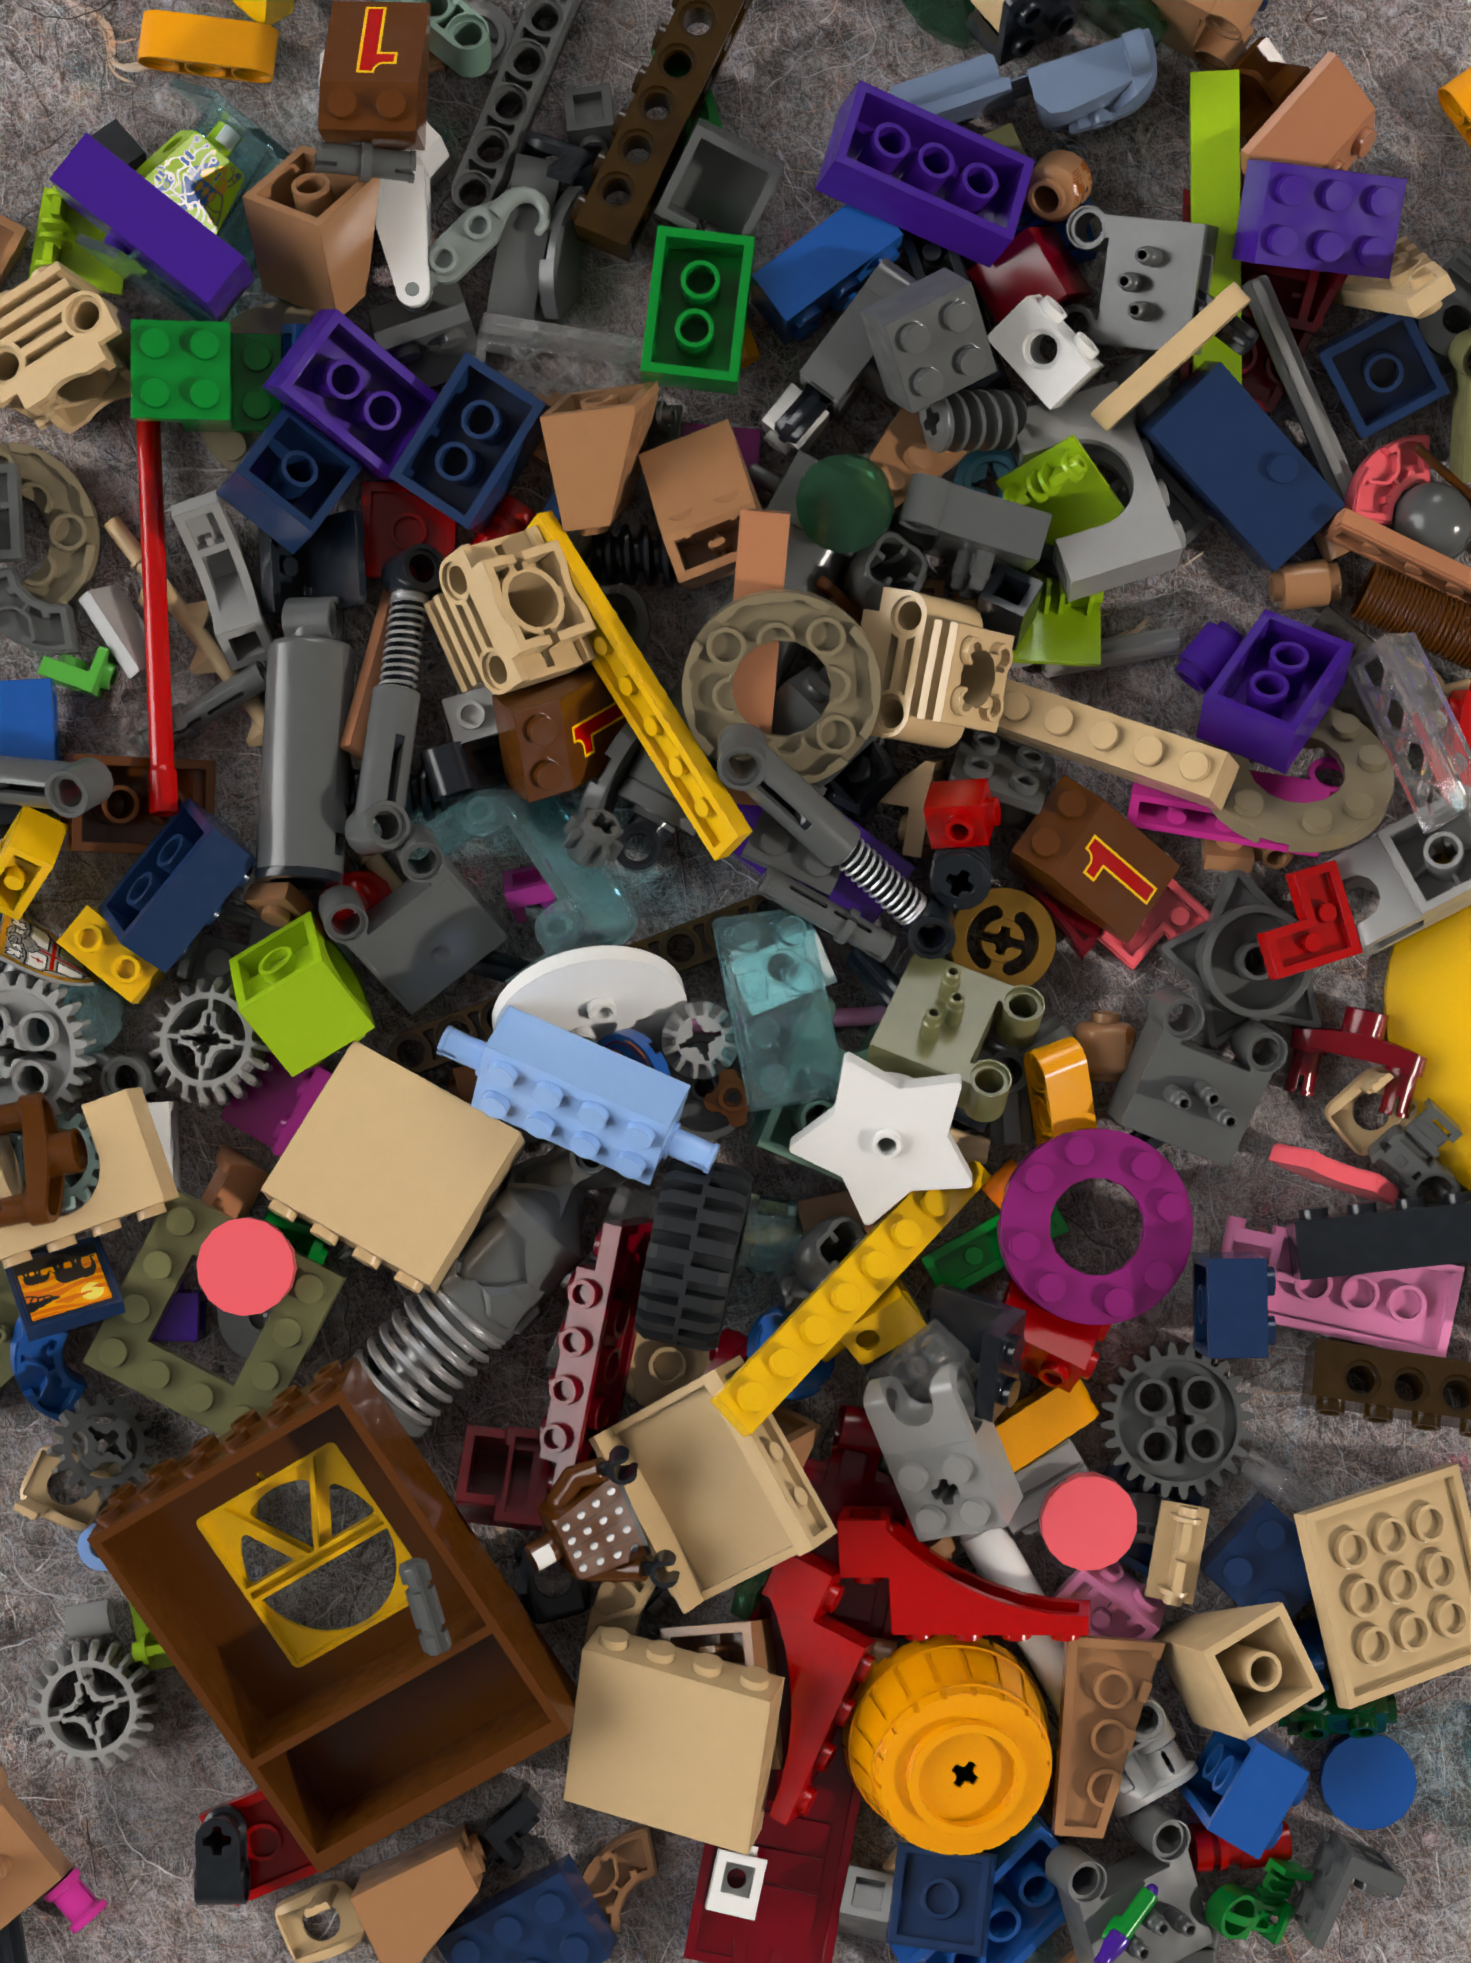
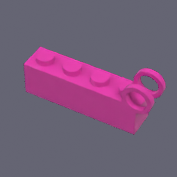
M1322 757L1313 761L1308 768L1306 779L1249 770L1255 782L1268 794L1285 801L1299 803L1324 800L1336 793L1341 787L1329 783H1321L1315 775L1319 770L1334 769L1343 774L1339 764L1333 757ZM1133 782L1127 820L1136 828L1221 842L1227 841L1239 845L1318 858L1319 852H1288L1289 845L1276 843L1261 837L1259 844L1250 841L1228 828L1213 814L1209 807Z

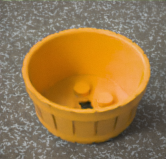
M935 1635L929 1640L913 1641L891 1652V1656L888 1658L884 1657L878 1662L864 1685L860 1683L852 1695L851 1699L856 1701L857 1705L850 1722L843 1729L842 1744L845 1746L843 1748L845 1764L850 1776L853 1778L852 1781L865 1801L878 1815L884 1818L899 1835L922 1849L946 1855H971L983 1852L982 1850H990L1010 1840V1837L1018 1834L1032 1820V1817L1043 1802L1052 1773L1050 1724L1045 1701L1040 1688L1038 1689V1683L1030 1670L1022 1661L1018 1662V1658L1014 1654L994 1642L992 1644L989 1643V1640L983 1638L975 1641H959L954 1639L953 1635ZM969 1761L976 1764L973 1772L977 1778L973 1783L964 1781L960 1786L954 1783L957 1776L952 1769L956 1764L963 1767Z

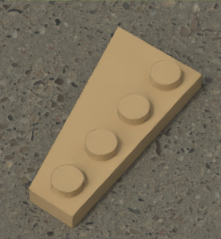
M1403 236L1396 241L1390 279L1348 275L1333 301L1335 304L1421 319L1439 310L1443 305L1441 300L1456 291L1448 273L1435 261H1430L1427 254L1424 252L1420 253L1418 247L1414 243L1411 244L1406 236Z

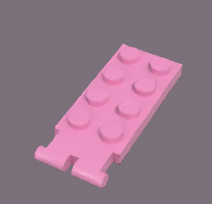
M1228 1215L1220 1252H1252L1267 1258V1266L1274 1267L1276 1277L1275 1295L1268 1296V1316H1274L1277 1325L1385 1349L1446 1358L1465 1267L1446 1264L1299 1280L1292 1277L1286 1227L1273 1225L1271 1234L1246 1229L1247 1219Z

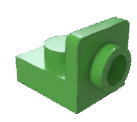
M99 646L89 671H86L89 663L64 654L60 655L59 661L43 656L37 674L43 678H51L54 684L102 700L105 690L110 691L115 685L119 674V664L115 663L116 658L109 648Z

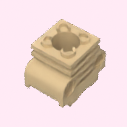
M58 261L39 267L32 273L31 278L14 289L0 292V408L9 406L33 419L37 427L42 431L55 424L59 429L71 434L89 423L94 415L107 404L119 399L129 398L131 396V319L135 318L106 300L100 289Z
M537 525L531 526L522 532L470 545L468 543L461 545L440 564L439 581L443 593L437 594L433 597L434 600L425 603L424 608L462 693L486 686L494 694H505L578 671L596 659L587 635L597 629L587 606L573 586L568 564L558 540L545 543Z
M884 587L880 610L864 609L861 621V629L869 639L875 652L881 679L880 708L870 735L937 748H949L959 741L965 728L997 733L998 722L1004 709L1003 696L1007 674L1013 661L1012 647L1015 636L983 629L980 613L975 607L911 590Z

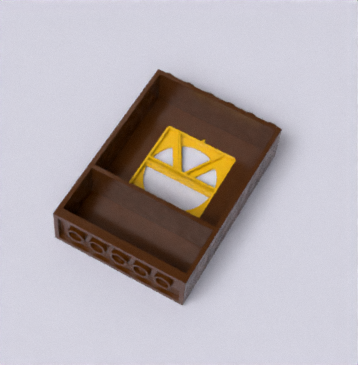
M357 1357L342 1365L339 1360L327 1364L313 1376L315 1381L299 1389L295 1384L286 1388L273 1398V1405L258 1414L256 1409L247 1411L231 1423L230 1427L232 1430L218 1438L214 1433H211L192 1445L189 1449L190 1454L175 1462L173 1457L156 1465L147 1474L149 1477L147 1480L136 1486L130 1481L118 1487L107 1497L109 1502L107 1507L96 1515L97 1523L87 1539L319 1874L570 1734L577 1695V1686ZM307 1480L310 1487L313 1547L253 1517L250 1513L251 1509L259 1499L272 1489L288 1482ZM337 1484L364 1499L373 1508L374 1512L332 1536L330 1485ZM388 1529L396 1554L395 1581L385 1603L365 1621L354 1626L335 1630L310 1628L285 1618L263 1600L382 1530ZM248 1535L293 1558V1560L256 1581H250L243 1562L242 1536ZM414 1557H421V1559L428 1561L432 1574L429 1584H435L445 1617V1623L442 1627H448L452 1641L451 1648L437 1656H430L422 1650L419 1640V1633L422 1630L415 1627L405 1593L409 1587L408 1585H403L399 1574L400 1564Z

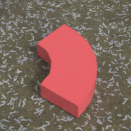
M1417 434L1390 441L1371 452L1359 465L1350 481L1344 499L1346 505L1343 509L1348 508L1383 526L1391 525L1394 507L1401 494L1411 486L1430 482V465L1413 450L1414 445L1421 444L1430 452V435Z
M1277 1143V1145L1273 1144L1268 1159L1272 1163L1311 1181L1382 1203L1395 1205V1199H1397L1400 1191L1395 1184L1379 1173L1341 1163L1315 1150Z

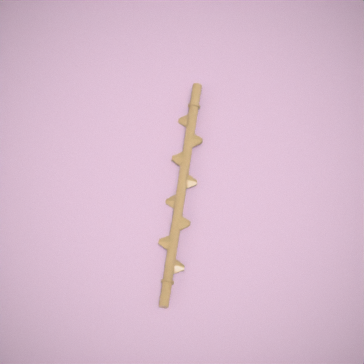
M115 516L104 525V529L131 562L130 567L132 570H137L142 576L141 544L119 516ZM167 579L168 611L197 647L189 667L193 675L217 673L224 682L239 673L238 669L231 670L221 647L205 628L210 615L207 600L186 603ZM142 586V589H141L139 598H138V600H137L138 603H139L142 607H143V586ZM260 694L242 704V707L253 720L246 738V742L250 747L262 746L265 704L259 698ZM355 852L361 859L359 862L361 866L365 865L368 870L373 871L387 881L392 892L403 884L380 853L373 856H363Z

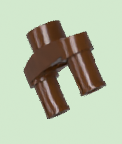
M42 1092L21 1095L16 1102L0 1105V1135L23 1131L26 1189L23 1194L0 1198V1228L30 1223L32 1226L54 1223L58 1219L62 1208L65 1175L84 1172L87 1168L88 1154L81 1132L76 1128L59 1130L54 1110Z

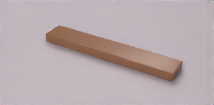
M741 507L733 601L758 591L784 589L791 512ZM778 640L759 645L741 660L733 679L732 693L738 711L749 724L754 725L767 734H772L780 643ZM723 783L735 804L759 806L744 791L731 789Z

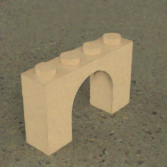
M142 1087L124 1089L81 1105L99 1157L100 1172L95 1191L81 1208L73 1213H60L54 1223L39 1226L24 1223L0 1228V1261H2L4 1269L33 1260L30 1250L46 1245L48 1252L52 1253L77 1244L75 1234L91 1229L93 1237H97L120 1229L122 1225L119 1219L136 1213L138 1221H142L165 1213L167 1210L164 1203L179 1198ZM9 1135L0 1136V1198L23 1194L26 1184Z

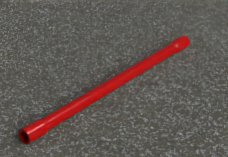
M136 421L150 768L148 771L149 815L167 817L178 815L179 805L177 771L174 766L161 427L159 421Z

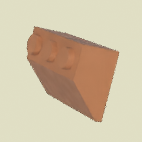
M1328 51L1240 150L1241 199L1248 159L1347 171L1358 156L1362 158L1371 150L1377 136V132L1374 130L1375 107L1336 54Z

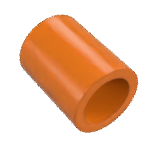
M1011 1158L980 1188L999 1210H1001L1007 1181L1018 1166Z

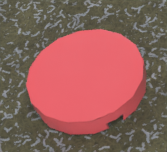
M254 1217L228 1220L213 1229L202 1243L196 1263L198 1282L208 1300L222 1311L239 1316L261 1314L279 1304L291 1290L297 1271L295 1250L289 1239H286L285 1235L278 1230L279 1228L270 1221Z
M1097 1472L1074 1473L1066 1477V1480L1060 1482L1056 1487L1054 1485L1045 1495L1039 1511V1531L1050 1553L1063 1565L1080 1571L1101 1570L1116 1563L1130 1549L1137 1532V1511L1129 1494L1113 1478Z

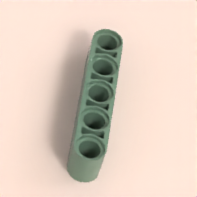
M372 0L373 2L430 3L429 50L453 71L463 77L473 78L481 76L491 67L492 50L488 23L463 0Z

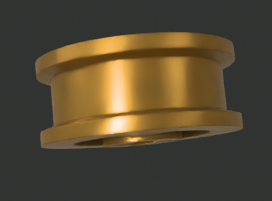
M993 888L989 890L988 896L981 904L971 909L957 910L955 913L956 941L953 949L949 952L951 962L1012 986H1031L1043 976L1050 966L1056 946L1054 925L1046 909L1031 895L1012 888ZM991 906L999 910L1000 916L997 920L987 923L981 932L997 934L1000 932L1001 927L1007 929L1006 936L1009 939L1024 941L1023 931L1014 921L1017 913L1023 914L1034 930L1035 948L1031 959L1020 971L1010 975H1006L1003 972V965L1005 962L1018 957L1022 950L1004 948L1001 955L995 953V944L982 940L978 941L981 953L988 959L987 967L981 969L971 959L967 949V932L971 922L981 911Z

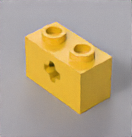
M23 806L0 842V913L17 921L20 920L54 867L69 825L31 807Z
M90 905L85 906L56 942L132 1004L143 1005L172 969L171 967L165 974L123 946L110 929L98 908Z

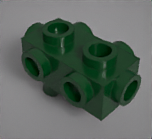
M1325 1678L1329 1690H1326L1277 1721L1278 1728L1287 1727V1735H1299L1305 1740H1319L1327 1737L1329 1734L1349 1733L1353 1738H1370L1377 1735L1378 1732H1385L1387 1724L1397 1723L1396 1699L1393 1693L1352 1709L1339 1708L1331 1678Z

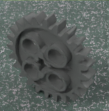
M1174 1342L1164 1343L1162 1356L1154 1345L1146 1346V1361L1137 1354H1130L1128 1359L1132 1370L1129 1371L1122 1367H1115L1114 1372L1121 1382L1119 1385L1104 1384L1103 1386L1113 1398L1111 1402H1100L1097 1404V1407L1109 1412V1419L1096 1423V1426L1101 1429L1110 1430L1111 1434L1100 1445L1104 1448H1116L1117 1453L1109 1461L1111 1466L1126 1463L1127 1468L1123 1473V1480L1131 1481L1138 1475L1141 1476L1138 1489L1141 1492L1147 1493L1156 1483V1492L1160 1498L1166 1499L1172 1486L1177 1499L1180 1500L1187 1499L1189 1486L1192 1487L1196 1495L1205 1496L1206 1480L1215 1487L1221 1488L1224 1485L1219 1472L1223 1470L1230 1474H1236L1238 1470L1231 1461V1458L1233 1456H1248L1247 1451L1238 1444L1240 1439L1254 1438L1252 1432L1242 1428V1422L1255 1418V1413L1241 1411L1240 1404L1250 1399L1251 1395L1250 1393L1235 1392L1234 1388L1242 1380L1240 1375L1227 1378L1224 1376L1229 1365L1227 1360H1220L1212 1366L1210 1364L1212 1358H1207L1201 1353L1195 1358L1193 1343H1185L1179 1355ZM1171 1377H1174L1176 1379L1177 1385L1175 1387L1174 1403L1173 1395L1169 1387V1379ZM1195 1381L1202 1383L1207 1391V1399L1199 1408L1192 1406L1187 1397L1188 1389ZM1147 1384L1155 1386L1160 1394V1402L1152 1411L1144 1409L1139 1399L1141 1390ZM1174 1413L1184 1415V1424L1177 1425L1176 1428L1167 1426V1417L1173 1416ZM1204 1430L1210 1436L1211 1447L1208 1453L1199 1457L1193 1451L1191 1441L1197 1431ZM1155 1432L1162 1438L1164 1449L1161 1456L1151 1460L1145 1454L1143 1446L1146 1437ZM1177 1438L1179 1449L1182 1453V1462L1180 1464L1175 1462Z

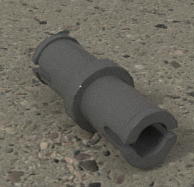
M317 140L315 173L323 172L358 176L359 182L368 183L370 178L414 183L415 173L413 171H416V151L374 148L372 142L362 141L360 146L329 143L322 140Z

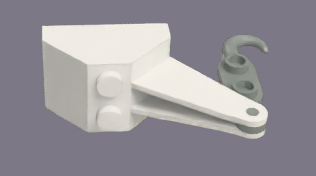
M323 51L322 53H320L319 86H320V76H321V70H322V64H323L324 51ZM427 121L425 150H412L416 151V171H413L415 173L414 183L380 179L375 226L396 289V295L403 307L411 312L423 311L430 305L433 297V288L436 285L454 284L471 270L499 242L510 213L520 204H532L539 212V222L534 229L535 235L541 236L549 227L551 220L550 204L542 193L535 188L527 186L513 187L502 193L497 199L465 211L432 243L431 186H435L455 166L442 137Z

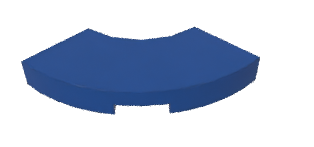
M19 1315L10 1342V1362L14 1377L25 1398L35 1409L45 1416L61 1422L58 1418L60 1414L66 1409L73 1411L74 1403L80 1399L88 1385L82 1374L68 1368L64 1362L63 1347L68 1333L63 1331L29 1342Z

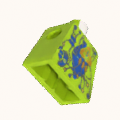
M222 121L217 122L206 138L195 130H181L146 160L136 172L217 235L245 179L243 172L228 160L242 138L232 127Z

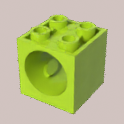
M308 911L229 959L239 1013L292 1077L306 1069H312L320 1065L327 1056L345 1045L351 1044L354 1040L360 1041L367 1032L375 1028L362 976L338 945L329 938L324 927L311 911Z

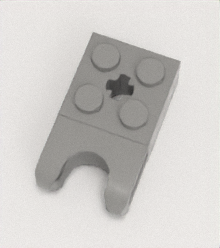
M1465 787L1377 831L1375 836L1326 861L1336 860L1345 891L1361 887L1371 890L1380 899L1377 910L1356 925L1363 953H1360L1361 955L1370 956L1471 905V798ZM1445 852L1447 858L1451 855L1454 856L1452 857V862L1439 864L1436 863V855Z
M959 1362L940 1366L932 1378L929 1387L932 1404L921 1403L910 1397L900 1380L896 1377L888 1376L870 1380L863 1397L864 1408L918 1541L924 1542L1007 1527L1023 1498V1494L994 1422L991 1423L974 1417L977 1392L966 1367Z

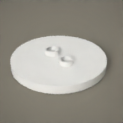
M617 945L582 947L543 959L516 976L503 989L494 1004L492 1027L494 1031L510 1005L596 1044L605 1035L614 1031L633 1029L645 1034L652 1041L648 1045L657 1053L662 1049V1031L665 1023L674 1011L687 1004V998L682 979L676 969L666 960L651 952Z

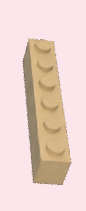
M1010 679L1006 680L1003 696L1004 709L998 722L997 733H992L1222 812L1240 767L1227 751Z

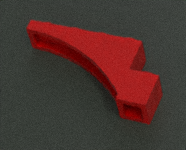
M844 1506L837 1519L840 1578H853V1581L859 1584H874L882 1581L883 1578H889L892 1635H905V1638L911 1641L929 1640L934 1635H953V1638L959 1641H975L981 1639L982 1635H1002L1004 1640L1013 1642L1028 1640L1031 1638V1635H1049L1053 1640L1060 1642L1075 1641L1081 1636H1089L1091 1600L1053 1598L1022 1592L991 1582L967 1571L933 1551L923 1542H919L917 1537L892 1516V1506Z
M811 1552L801 1556L797 1554L773 1566L761 1593L770 1598L776 1613L785 1645L790 1677L791 1724L788 1753L781 1784L769 1817L785 1826L799 1815L805 1817L813 1806L818 1790L812 1786L819 1771L825 1773L831 1765L838 1746L832 1744V1741L839 1727L846 1728L856 1708L857 1702L851 1699L858 1683L864 1685L867 1682L877 1661V1658L871 1655L877 1643L875 1639L826 1614L827 1611L830 1613L834 1612L843 1596L845 1587L839 1584L842 1579L840 1578L839 1567Z

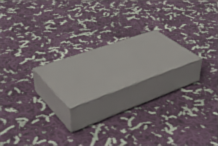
M114 584L88 590L78 599L79 603L127 677L133 679L146 675L144 623L120 586Z

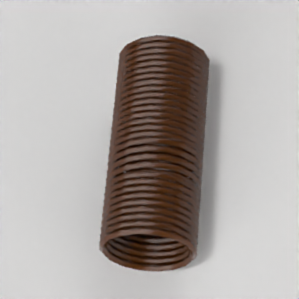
M1380 563L1374 564L1354 601L1350 614L1351 619L1355 618L1360 623L1364 622L1369 627L1373 626L1378 631L1386 632L1387 635L1390 634V636H1394L1396 639L1399 638V640H1403L1405 643L1408 642L1409 645L1412 644V646L1421 648V650L1425 649L1427 653L1431 652L1432 655L1436 654L1437 657L1441 656L1443 660H1447V662L1456 664V666L1471 672V604L1468 602L1464 603L1463 600H1458L1457 597L1453 598V595L1448 596L1446 592L1437 590V588L1433 589V586L1424 585V582L1420 583L1419 580L1411 579L1406 574L1402 575L1401 572L1398 573L1397 570L1389 569L1388 566L1385 567V565H1380Z

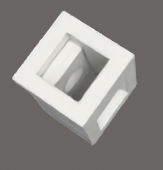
M752 1846L748 1855L721 1848L717 1849L704 1906L707 1910L755 1921L768 1861L757 1857L759 1847ZM735 1868L741 1869L745 1874V1882L739 1888H733L727 1882L728 1873Z

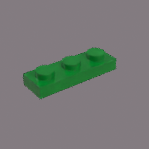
M1056 1204L1050 1216V1236L1052 1240L1070 1230ZM1000 1212L919 1257L936 1287L940 1284H947L964 1290L1005 1267L997 1234V1220H999Z

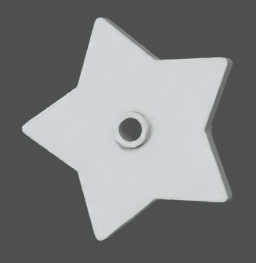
M847 1052L843 1057L837 1095L833 1107L790 1139L789 1150L792 1154L841 1176L863 1223L868 1226L873 1224L911 1191L970 1188L973 1185L972 1172L949 1131L961 1092L962 1076L955 1073L913 1078L901 1073L885 1072L855 1054Z

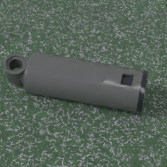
M335 596L288 598L282 610L284 637L273 640L268 646L256 845L257 861L255 863V881L258 883L291 882L297 889L312 890L329 889L332 886L343 885L350 754L339 747L353 699L355 651L349 644L342 642L345 616L343 610H336L339 598Z

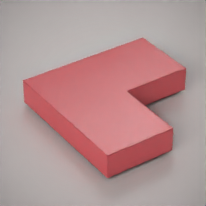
M1172 879L1128 945L1105 930L1100 932L1097 942L1131 971L1162 936L1168 940L1207 921L1210 911Z

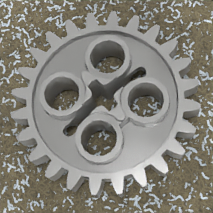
M13 970L0 973V1015L3 1019V1030L0 1032V1046L14 1042V1047L16 1048L0 1047V1105L16 1102L21 1095L42 1092L49 1100L57 1116L69 1111L66 1101L74 1102L82 1097V1094L75 1085L90 1083L92 1079L81 1070L82 1067L96 1063L95 1058L84 1054V1048L95 1044L96 1039L83 1037L81 1030L91 1024V1020H77L74 1016L82 1005L80 1001L69 1005L63 1002L67 996L68 988L63 987L50 992L51 981L39 979L34 983V976L26 972L20 973L18 978ZM38 1019H42L49 1027L50 1035L47 1041L38 1034ZM19 1050L52 1051L56 1053L57 1059L55 1060L40 1053H30L21 1057ZM33 1066L37 1067L43 1074L44 1084L42 1088L38 1087L31 1078Z

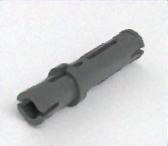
M256 660L249 667L216 685L186 705L178 703L173 706L174 745L186 738L188 740L200 736L202 728L266 690L267 669L263 664ZM148 728L138 732L137 738L141 747L149 756Z
M771 865L766 868L755 888L756 894L764 896L795 915L834 935L833 941L840 945L846 942L875 958L880 963L888 957L896 942L897 936L895 934L889 933L860 916L861 912L856 908L850 907L846 909L813 889L786 876Z

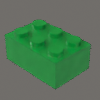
M657 226L640 365L642 383L658 381V386L738 395L751 290V275L753 274L755 258V237Z

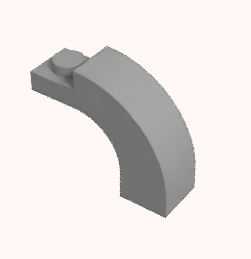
M216 490L171 505L172 518L197 571L210 609L215 636L231 670L234 671L251 665L256 660L259 662L266 660L268 646L273 641L267 615H262V600L233 522L230 516L227 517L219 496L216 494Z

